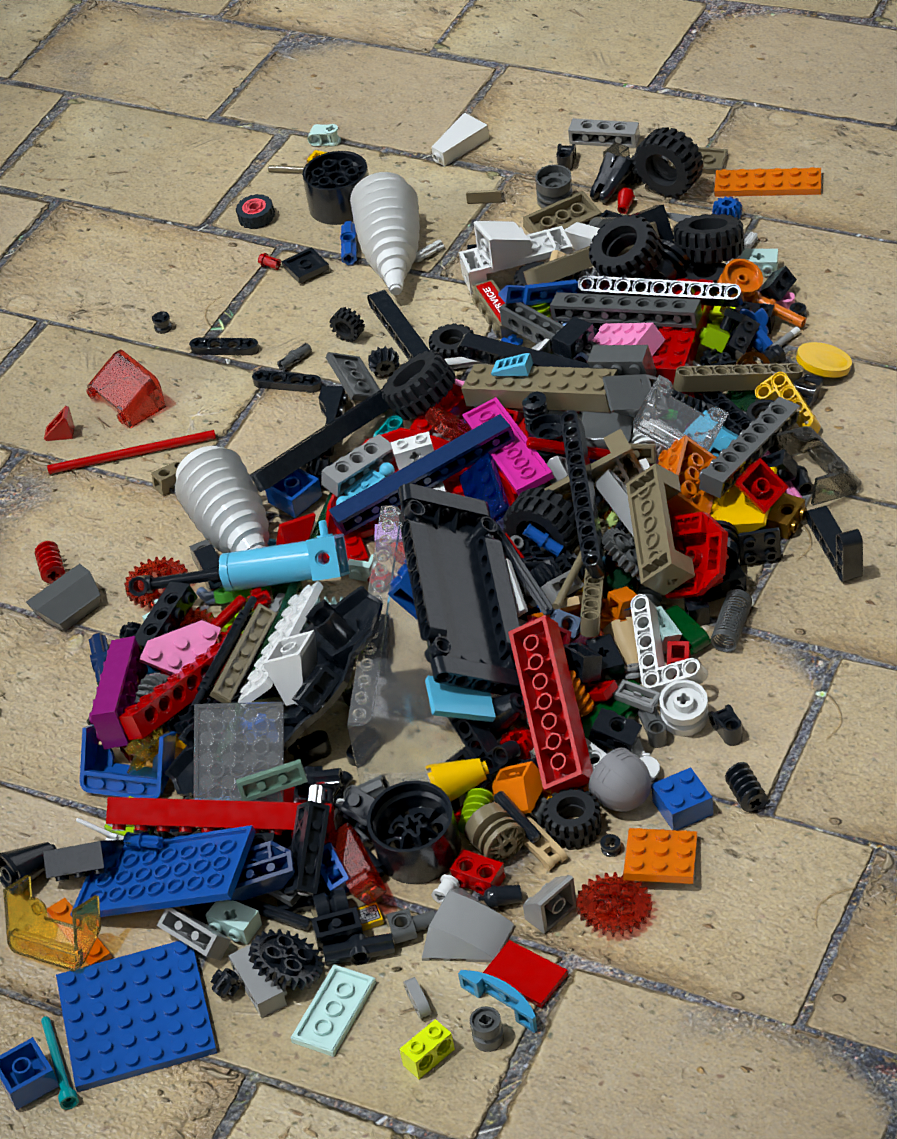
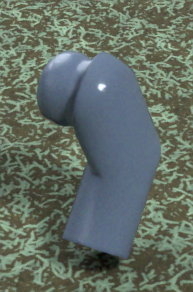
M204 587L197 589L196 594L206 604H216L213 593L215 590L208 592Z

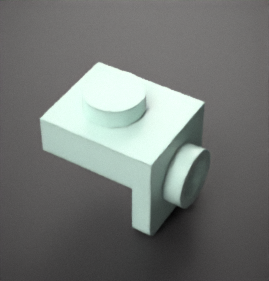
M372 554L368 562L349 559V579L367 581L379 564L376 555Z

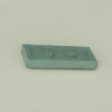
M301 759L236 780L243 801L254 800L308 782Z

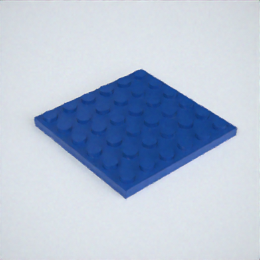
M181 940L56 974L77 1092L217 1053L195 951Z

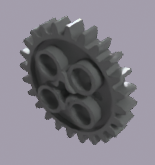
M612 527L608 529L601 538L603 540L602 544L605 545L603 548L609 551L607 554L613 557V561L619 563V567L624 569L626 573L629 572L632 577L636 576L640 581L634 538H631L629 533L626 535L623 530L619 531L618 528L614 529Z

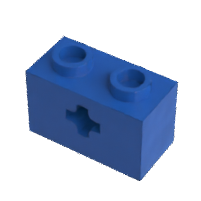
M330 842L324 845L320 873L329 890L344 887L346 893L359 887L341 851Z

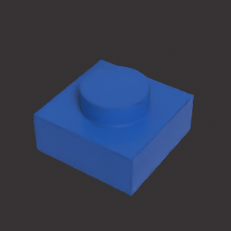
M762 328L755 333L751 341L752 346L760 353L773 344Z

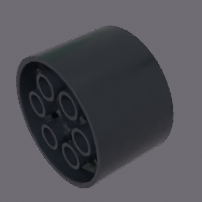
M350 151L327 152L310 160L305 165L302 175L311 216L315 220L329 225H342L346 221L354 222L350 198L356 184L369 176L366 160L359 154Z
M404 781L385 789L372 802L367 814V827L377 858L384 866V872L389 877L401 883L423 884L440 878L450 870L461 852L462 844L451 801L441 788L425 781Z

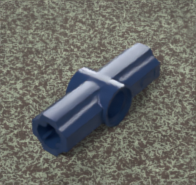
M96 633L88 640L91 650L90 660L96 682L99 686L100 674L103 672V663L106 661L109 646L106 635Z

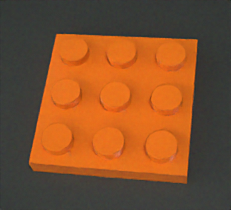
M629 828L623 880L693 884L697 831Z

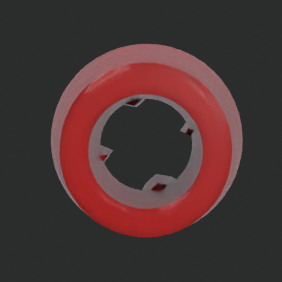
M623 188L618 192L617 211L620 214H626L635 199L632 189Z

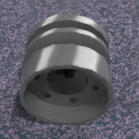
M555 164L547 165L537 171L535 175L537 203L541 208L572 196V177L568 168Z

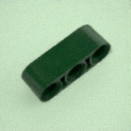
M678 605L665 610L682 633L679 641H689L691 655L711 644L708 633Z

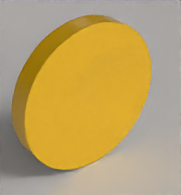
M809 342L799 346L796 354V361L805 370L823 377L836 378L845 376L849 373L852 365V360L846 352L825 343Z

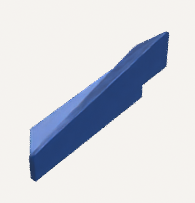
M576 280L525 286L506 285L498 295L506 304L524 302L525 305L552 302L557 292L582 294Z

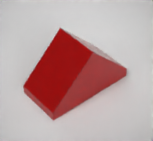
M65 406L46 426L44 440L73 439L75 426L68 406Z

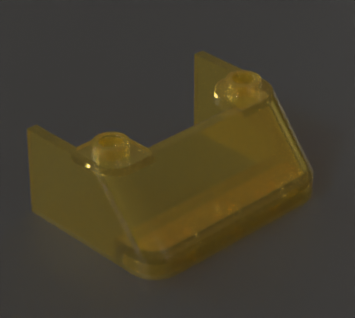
M26 875L3 889L7 944L11 951L70 971H75L84 965L101 931L99 896L94 895L72 910V925L47 917L45 903L38 898L32 897L30 876Z

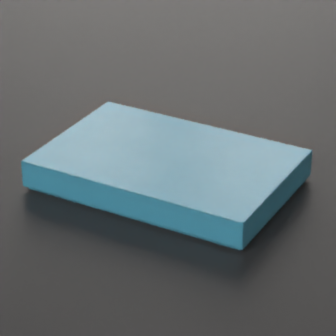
M429 675L425 679L432 715L493 722L496 718L490 693L436 683L433 676Z

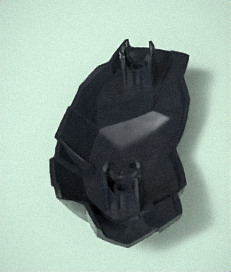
M360 586L337 604H329L325 599L317 603L306 616L311 624L299 634L314 630L316 634L318 664L326 665L341 677L332 692L316 713H309L299 723L281 724L277 720L278 718L274 719L277 724L278 736L271 739L272 746L269 753L265 755L258 753L253 745L245 743L240 727L241 720L232 719L228 715L227 707L222 709L223 712L218 713L217 717L212 718L210 722H205L202 725L196 720L191 723L178 737L187 746L165 771V775L173 781L177 794L180 796H203L213 791L232 774L245 773L262 768L288 749L308 727L322 717L348 686L355 657L375 636L380 625L379 618L383 607L382 601L371 595L364 586ZM273 683L268 691L254 701L278 697L280 694ZM241 689L234 695V697L237 695H241Z

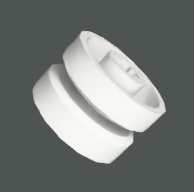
M677 680L668 684L662 690L659 698L660 717L666 723L667 731L673 735L684 737L692 736L705 727L708 720L707 693L701 685L690 680Z

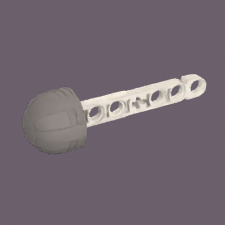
M525 710L519 718L522 720L525 718L526 723L529 725ZM585 738L590 759L593 757L600 758L596 764H591L593 772L588 786L591 795L595 796L607 808L619 812L630 811L642 805L650 794L652 784L646 764L626 748H617L606 754Z

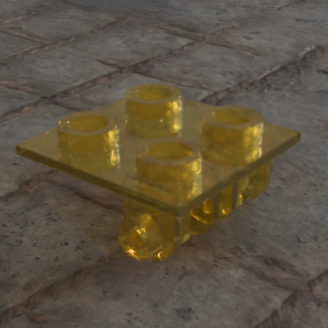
M159 726L143 739H134L127 744L125 751L128 755L132 754L134 756L127 771L128 774L133 770L139 771L146 765V761L149 759L153 760L159 753V737L165 735L163 734L162 727Z

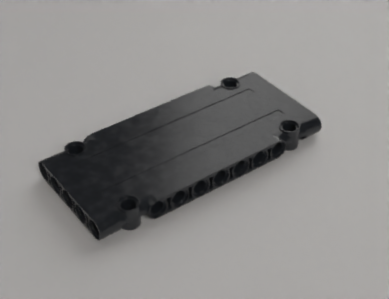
M407 483L401 485L398 488V495L402 512L399 514L398 519L402 524L401 536L420 637L423 641L427 642L428 647L424 652V656L431 663L434 681L440 684L498 695L513 692L522 695L508 633L520 626L502 544L499 539L493 538V534L497 530V524L491 518L488 503L484 500Z

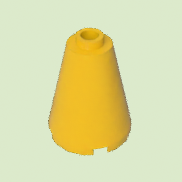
M480 758L425 766L427 771H432L427 773L430 782L441 788L451 802L487 779L486 775L489 774L486 762H481Z

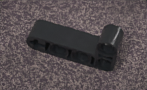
M447 717L465 746L468 745L475 756L480 758L481 762H486L490 775L498 772L500 768L507 767L521 755V748L514 740H509L499 745L484 721Z

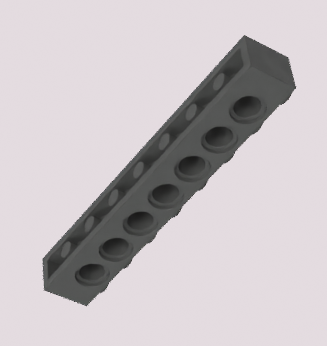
M557 292L550 304L554 321H570L575 316L590 323H654L655 326L697 328L702 317L700 299Z
M521 302L504 303L499 307L501 324L536 344L546 338L550 339L551 352L554 353L552 337L564 327L562 324ZM592 341L573 360L588 363L593 345L599 344Z
M780 396L774 402H771L764 412L762 411L759 417L752 421L746 430L741 431L736 440L733 439L730 445L723 449L720 455L713 459L706 469H702L699 474V489L721 498L736 483L738 477L752 463L761 458L797 422L800 405Z

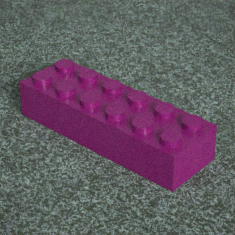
M135 636L111 640L110 647L107 650L106 661L103 663V672L100 674L99 686L96 688V697L93 699L92 711L89 713L90 723L95 726L97 739L99 742L101 741L104 749L129 745L130 742L118 717L125 713L127 707L136 704L134 701L136 700L135 693L138 692L137 686L141 684V679L145 678L148 672L147 665L139 662L142 652Z

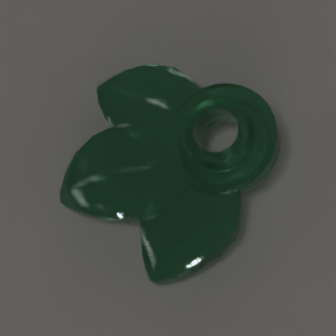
M755 390L728 391L726 393V397L744 412H747V408L757 398Z

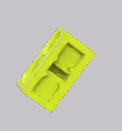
M435 1019L399 1050L403 1066L420 1079L453 1052L455 1048L452 1033Z

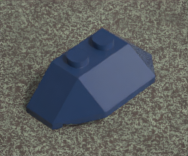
M273 841L250 847L230 901H244L284 888L295 873L292 851Z

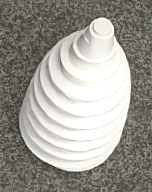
M379 172L363 178L354 187L350 198L353 221L358 242L361 245L366 261L375 273L384 280L389 292L393 295H399L403 290L404 279L410 271L418 251L420 230L418 196L412 186L407 184L406 180L400 175L391 172Z
M218 446L202 447L188 454L181 461L176 471L175 495L205 539H208L213 547L221 551L222 554L269 547L267 544L270 538L268 532L269 522L266 518V511L262 505V499L257 492V488L247 472L246 466L242 463L241 457L231 449Z

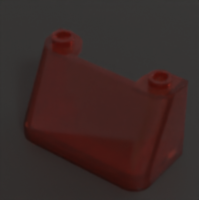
M122 349L112 354L87 385L86 392L88 396L95 400L103 397L117 409V419L119 422L129 428L134 427L166 407L162 388L156 376Z

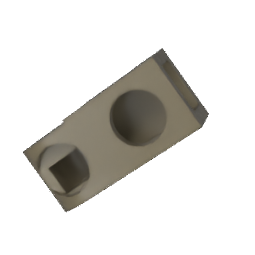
M173 462L151 473L153 488L161 495L168 494L169 488L175 486L176 471L180 462Z

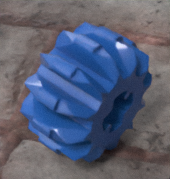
M726 196L718 198V201H714L712 214H726L727 216L731 215L740 219L742 215L741 202H739L738 198L733 199L732 196L729 198Z

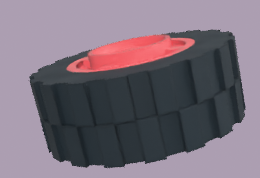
M263 194L249 195L240 200L236 205L238 221L244 228L258 229L273 221L275 217L272 200Z

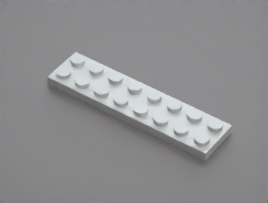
M319 581L312 586L307 585L300 595L295 594L288 601L289 606L281 614L283 618L275 625L276 631L268 638L269 644L261 651L262 657L254 664L255 670L250 673L247 678L249 680L248 683L240 691L241 696L238 703L241 706H247L272 687L273 682L262 663L278 639L300 633L307 620L306 616L313 608L324 587Z

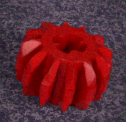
M525 726L520 729L515 727L514 730H507V734L502 735L500 745L509 740H514L519 744L521 748L519 759H523L524 755L530 759L531 753L535 754L530 729H526Z

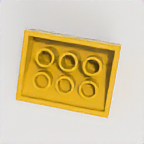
M770 467L777 474V468ZM734 484L721 498L714 496L710 515L715 520L730 522L737 528L739 533L755 531L766 526L769 510L763 514Z

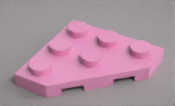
M201 620L148 640L139 662L171 675L179 673L184 665L193 663L196 656L209 651L208 648L215 644L221 628Z

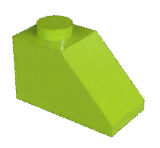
M707 323L706 328L702 327L699 333L700 342L702 345L717 349L718 352L722 353L730 335L728 331L719 328L720 326Z

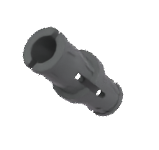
M305 342L297 349L289 351L288 355L277 361L279 369L285 371L295 363L298 364L303 357L312 352L310 345Z

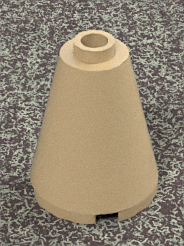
M626 617L627 620L620 622V619L614 620L602 630L603 635L611 634L624 665L639 663L632 617Z

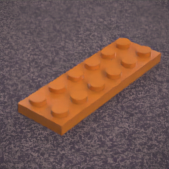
M821 168L716 170L714 195L715 197L821 195Z

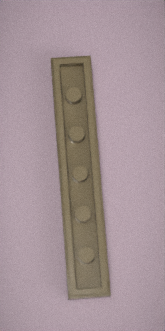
M260 603L257 605L209 696L229 706L277 613Z

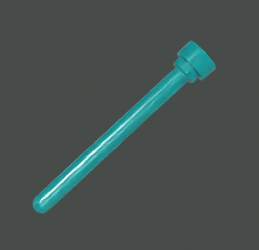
M44 1016L41 1019V1023L60 1086L58 1101L62 1109H72L79 1103L78 1095L69 1085L51 1020L48 1016Z

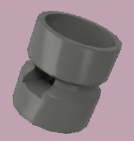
M484 1006L477 1008L470 1016L473 1043L480 1051H495L502 1046L504 1041L501 1016L493 1007Z

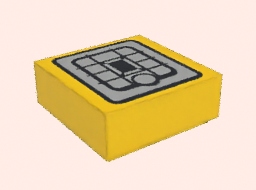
M376 902L357 908L362 931L384 924Z

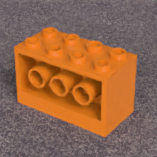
M686 435L680 440H675L668 450H663L658 457V465L677 474L679 477L681 492L667 501L670 521L673 516L702 511L710 514L714 495L699 489V474L702 469H706L711 461L717 457Z

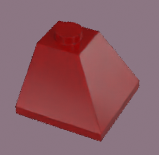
M761 458L752 463L738 477L735 483L739 490L763 514L788 489L783 480Z
M313 512L279 524L276 545L312 539L315 513Z

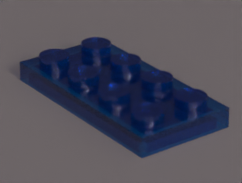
M487 453L459 476L464 495L486 501L491 518L498 522L505 516L510 506L494 458Z

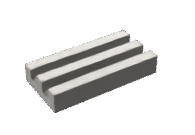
M623 679L613 693V699L653 713L654 707L658 705L661 693Z

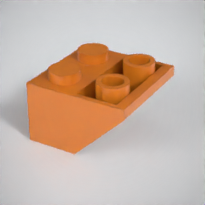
M532 761L500 768L492 784L494 795L499 791H503L523 814L531 813L534 810L535 804L543 792L539 768Z

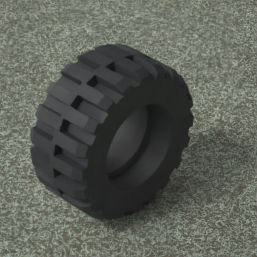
M662 127L655 129L640 143L634 154V165L637 168L638 176L642 178L641 181L644 184L646 183L649 189L655 190L657 194H664L667 197H676L686 193L703 172L702 153L698 151L699 147L692 142L693 139L685 135L686 133L678 132L675 128ZM662 156L668 158L676 169L669 166Z
M703 214L685 218L674 227V244L690 258V263L712 264L730 261L740 256L744 250L743 223L739 218L731 215L727 216L726 214Z
M623 215L622 218L616 217L613 221H608L603 228L597 231L598 234L592 238V243H590L589 259L600 276L643 279L651 275L650 272L657 268V263L660 262L663 246L661 239L650 222L637 215H631V217L630 215ZM634 245L627 253L618 256L625 248Z
M430 350L419 353L417 356L409 359L408 362L402 364L387 379V383L384 384L382 389V398L393 412L403 420L415 419L417 416H421L426 411L431 410L447 396L448 392L453 388V384H455V372L439 352Z
M540 487L527 489L520 493L505 513L503 526L504 532H507L509 537L517 535L523 540L529 539L522 534L530 523L544 534L548 533L550 538L563 545L564 547L560 553L568 551L572 554L579 545L572 503L569 500L566 501L561 494L554 493L553 490H544V488ZM543 547L540 548L541 551H544L543 557L553 556L554 560L556 559L555 555Z

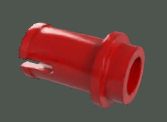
M264 253L259 255L258 263L263 267L268 266L278 270L281 266V259Z

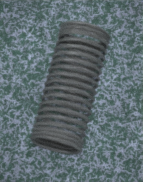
M739 589L727 592L711 636V643L716 649L723 652H731L737 648L752 605V598L747 592ZM730 601H738V602L742 603L743 605H741V604H739V603H736V602H730ZM717 635H718L721 639H723V640H725V641H730V642H731V641H734V642H732V643L724 642V641L720 640V639L717 637ZM719 641H721V642H723V643H725V644H733V645H724V644L720 643Z

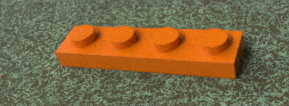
M66 898L61 899L46 909L48 916L88 966L112 959L110 952L85 921L71 917L70 914L73 907Z

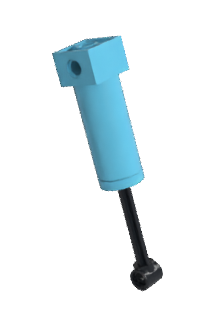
M322 520L318 522L320 535L316 536L317 538L223 553L219 558V568L161 577H153L152 575L136 576L129 581L128 588L132 595L140 597L155 593L156 589L166 588L170 581L196 584L221 580L225 591L232 592L311 579L312 581L342 577L350 574L344 534H328L327 522ZM139 581L144 583L143 591L138 587Z

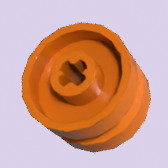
M734 259L725 266L717 283L737 284L744 295V301L752 302L753 297L762 286L763 275L759 267L753 262L746 259ZM733 294L731 298L736 297L738 294Z

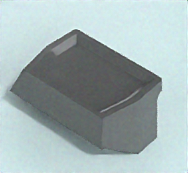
M79 563L26 601V603L46 623L67 631L100 607L101 594L91 572Z

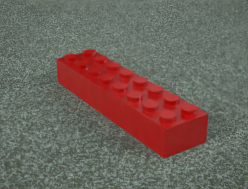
M677 279V280H676V281H693V282H711V283H713V280H705V279H700V280ZM682 290L677 291L675 294H680ZM701 305L702 317L697 328L659 327V331L665 338V341L653 354L652 358L657 370L656 377L660 378L662 387L673 388L675 372L678 367L693 366V361L700 345L699 333L702 327H706L712 306Z
M544 615L508 633L543 790L553 794L555 792L560 793L562 789H576L588 784L593 769L558 622Z

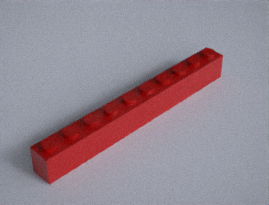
M108 797L106 824L115 831H126V827H134V831L147 832L148 828H157V832H170V829H179L181 833H192L193 829H201V833L252 825L256 833H260V831L275 832L276 836H282V832H291V836H293L297 805L302 803ZM322 803L330 806L326 831L327 837V833L333 834L334 806Z

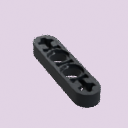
M198 337L192 339L189 343L191 352L195 355L250 356L259 352V344L255 338Z
M259 370L252 375L253 384L257 388L315 393L320 391L322 387L321 378L318 375Z

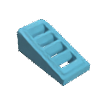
M525 353L497 360L491 375L528 376L533 365L531 354Z

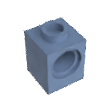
M560 609L553 610L550 618L558 622L559 627H562L563 620L568 622L569 627L567 630L572 632L570 639L578 636L581 618Z

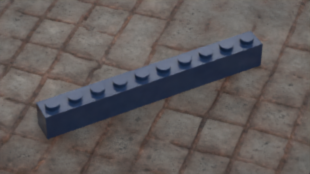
M499 414L329 509L335 525L346 536L399 506L398 488L401 485L409 483L431 488L516 440L511 425Z

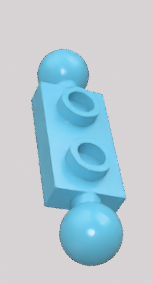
M385 462L380 465L379 472L373 469L344 491L345 496H340L336 501V505L392 475L395 471L394 466L391 463Z

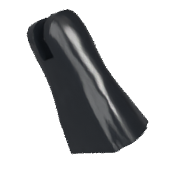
M606 152L598 175L591 187L590 198L594 200L600 198L601 202L607 203L635 165L625 157H617L613 153Z

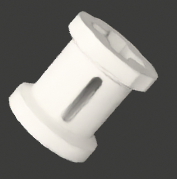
M447 874L442 875L439 887L432 892L433 899L439 904H442L449 890L460 887L459 881Z

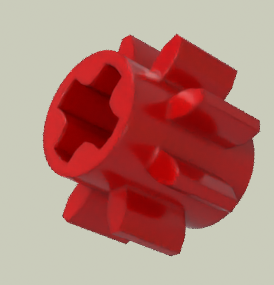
M261 587L249 591L250 596L257 598L252 611L256 609L259 603L269 608L268 605L272 603V600L266 589L261 590Z

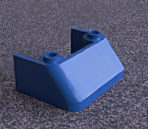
M91 724L83 727L80 764L81 788L87 793L118 797L131 796L134 798H159L163 794L169 777L165 775V771L175 760L176 732H170L159 737V753L153 759V767L114 763L112 748L104 749L103 745L99 744L95 726Z

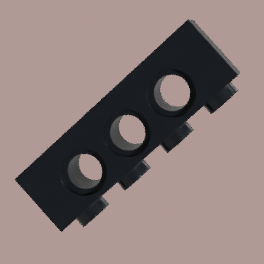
M170 581L135 634L142 653L148 640L178 629L198 598L190 584Z

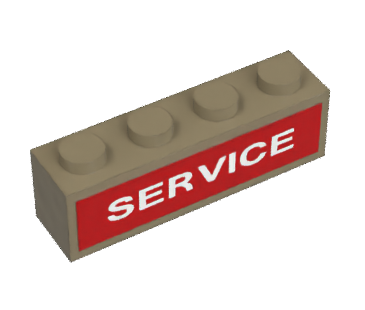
M493 279L472 286L473 294H471L473 303L478 305L480 313L484 314L487 323L492 325L494 334H498L500 339H503V337L508 338L512 334L519 335L501 324L499 307L505 302L498 295L500 289Z

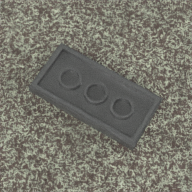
M327 353L325 358L351 400L363 401L380 390L360 356Z

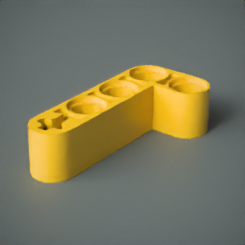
M784 372L775 373L756 387L755 395L759 400L775 401L780 396L800 405L796 423L806 435L814 436L820 431L819 421L794 383Z

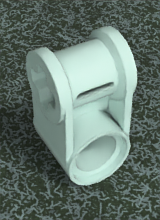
M335 124L313 125L307 138L308 143L312 146L339 145L341 138L338 136V126Z

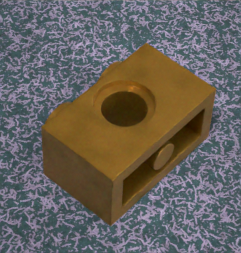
M783 493L768 513L765 529L779 527L780 537L788 540L791 534L797 531L800 521L806 517L805 499Z

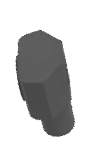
M409 908L386 914L394 943L397 944L417 938L416 932L428 929L435 916L434 910L411 916Z

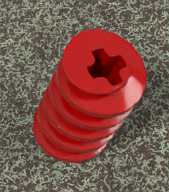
M44 541L38 544L34 554L40 576L44 582L51 584L66 573L59 547L53 541Z

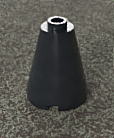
M517 692L492 698L496 718L493 722H484L496 741L507 732L526 710L523 696Z
M49 842L1 852L0 873L2 876H0V882L10 894L21 893L45 872L43 851L57 849L56 846Z

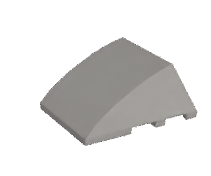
M464 889L449 890L429 925L422 961H430V958H444V961L465 959L466 962L491 963L505 946L515 926L510 920L483 902L478 901L476 897Z

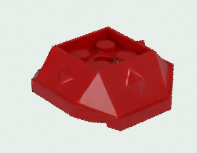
M703 511L673 516L670 524L674 548L692 558L695 576L665 596L672 600L702 596L710 588L723 582L726 561L729 558L727 554L728 532L709 513Z

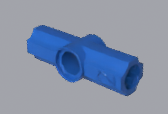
M346 221L341 226V261L346 265H353L357 261V233L355 224L351 221Z

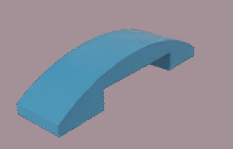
M461 970L458 973L461 988L477 998H480L486 992L513 1009L517 1023L533 1033L537 1031L536 1017L533 1009L514 987L499 978L482 972Z

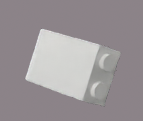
M474 222L477 251L493 270L532 255L531 247L533 243L531 238L527 237L523 229L518 227L515 222Z
M314 630L278 639L262 663L286 706L291 704L298 705L292 698L318 664L316 634Z

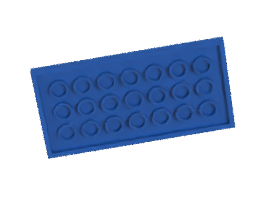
M250 825L164 838L161 849L148 848L141 850L139 847H128L124 844L116 867L107 868L108 873L94 875V871L88 872V876L83 883L70 915L72 918L84 920L232 899L256 831Z

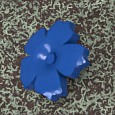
M514 334L508 336V338L503 337L501 341L519 346L523 344V339L517 338V335Z

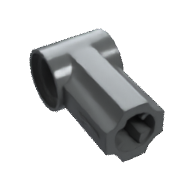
M654 707L653 713L639 709L638 716L648 736V744L653 748L664 747L668 741L666 723L661 719L657 708Z
M380 775L358 786L351 785L344 791V800L352 786L376 798L381 792L389 788L390 784L384 775Z

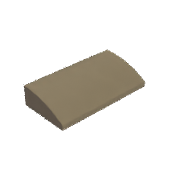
M581 191L524 216L523 227L529 234L562 226L565 230L576 222L585 223L592 220L594 217L600 216L602 212L586 193Z

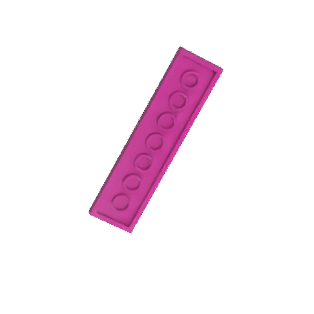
M497 397L462 415L471 430L499 414L511 425L516 440L490 454V457L518 496L527 489L536 488L555 478L553 472L539 453L534 449L526 447L527 437Z

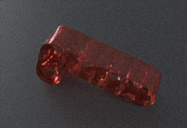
M346 822L329 835V839L350 878L346 881L349 891L355 898L366 905L371 904L385 894L387 889L361 839L349 822Z

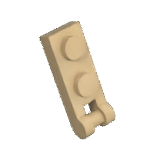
M527 816L530 822L540 831L541 839L536 843H531L525 836L523 844L542 862L544 868L549 871L555 867L556 863H562L568 859L566 852L530 816ZM552 852L553 855L549 857L547 854Z

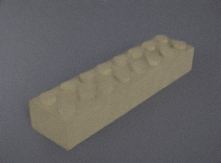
M474 364L461 388L466 406L478 407L497 397L504 408L523 409L522 401L530 393L538 391L545 394L548 410L610 413L611 410L602 378L604 376H618L617 369L532 366L528 376H492L491 372L494 365Z

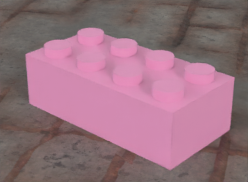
M606 323L599 328V332L593 339V342L599 345H648L652 356L665 341V338L654 323Z

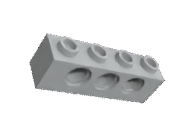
M573 118L568 129L569 144L636 148L640 137L639 122Z
M380 434L370 438L360 447L339 458L332 465L325 467L322 470L321 485L336 497H339L347 488L372 469L379 471L381 464L394 461L395 457L391 443Z

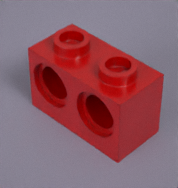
M462 849L450 868L451 876L459 881L461 888L465 887L474 890L481 895H484L485 890L491 887V885L500 886L505 879L504 864L502 862Z

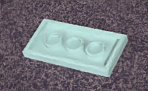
M334 964L292 1034L291 1042L334 1057L373 990L376 978Z

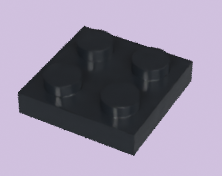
M312 247L281 261L282 267L299 284L330 269L329 263Z

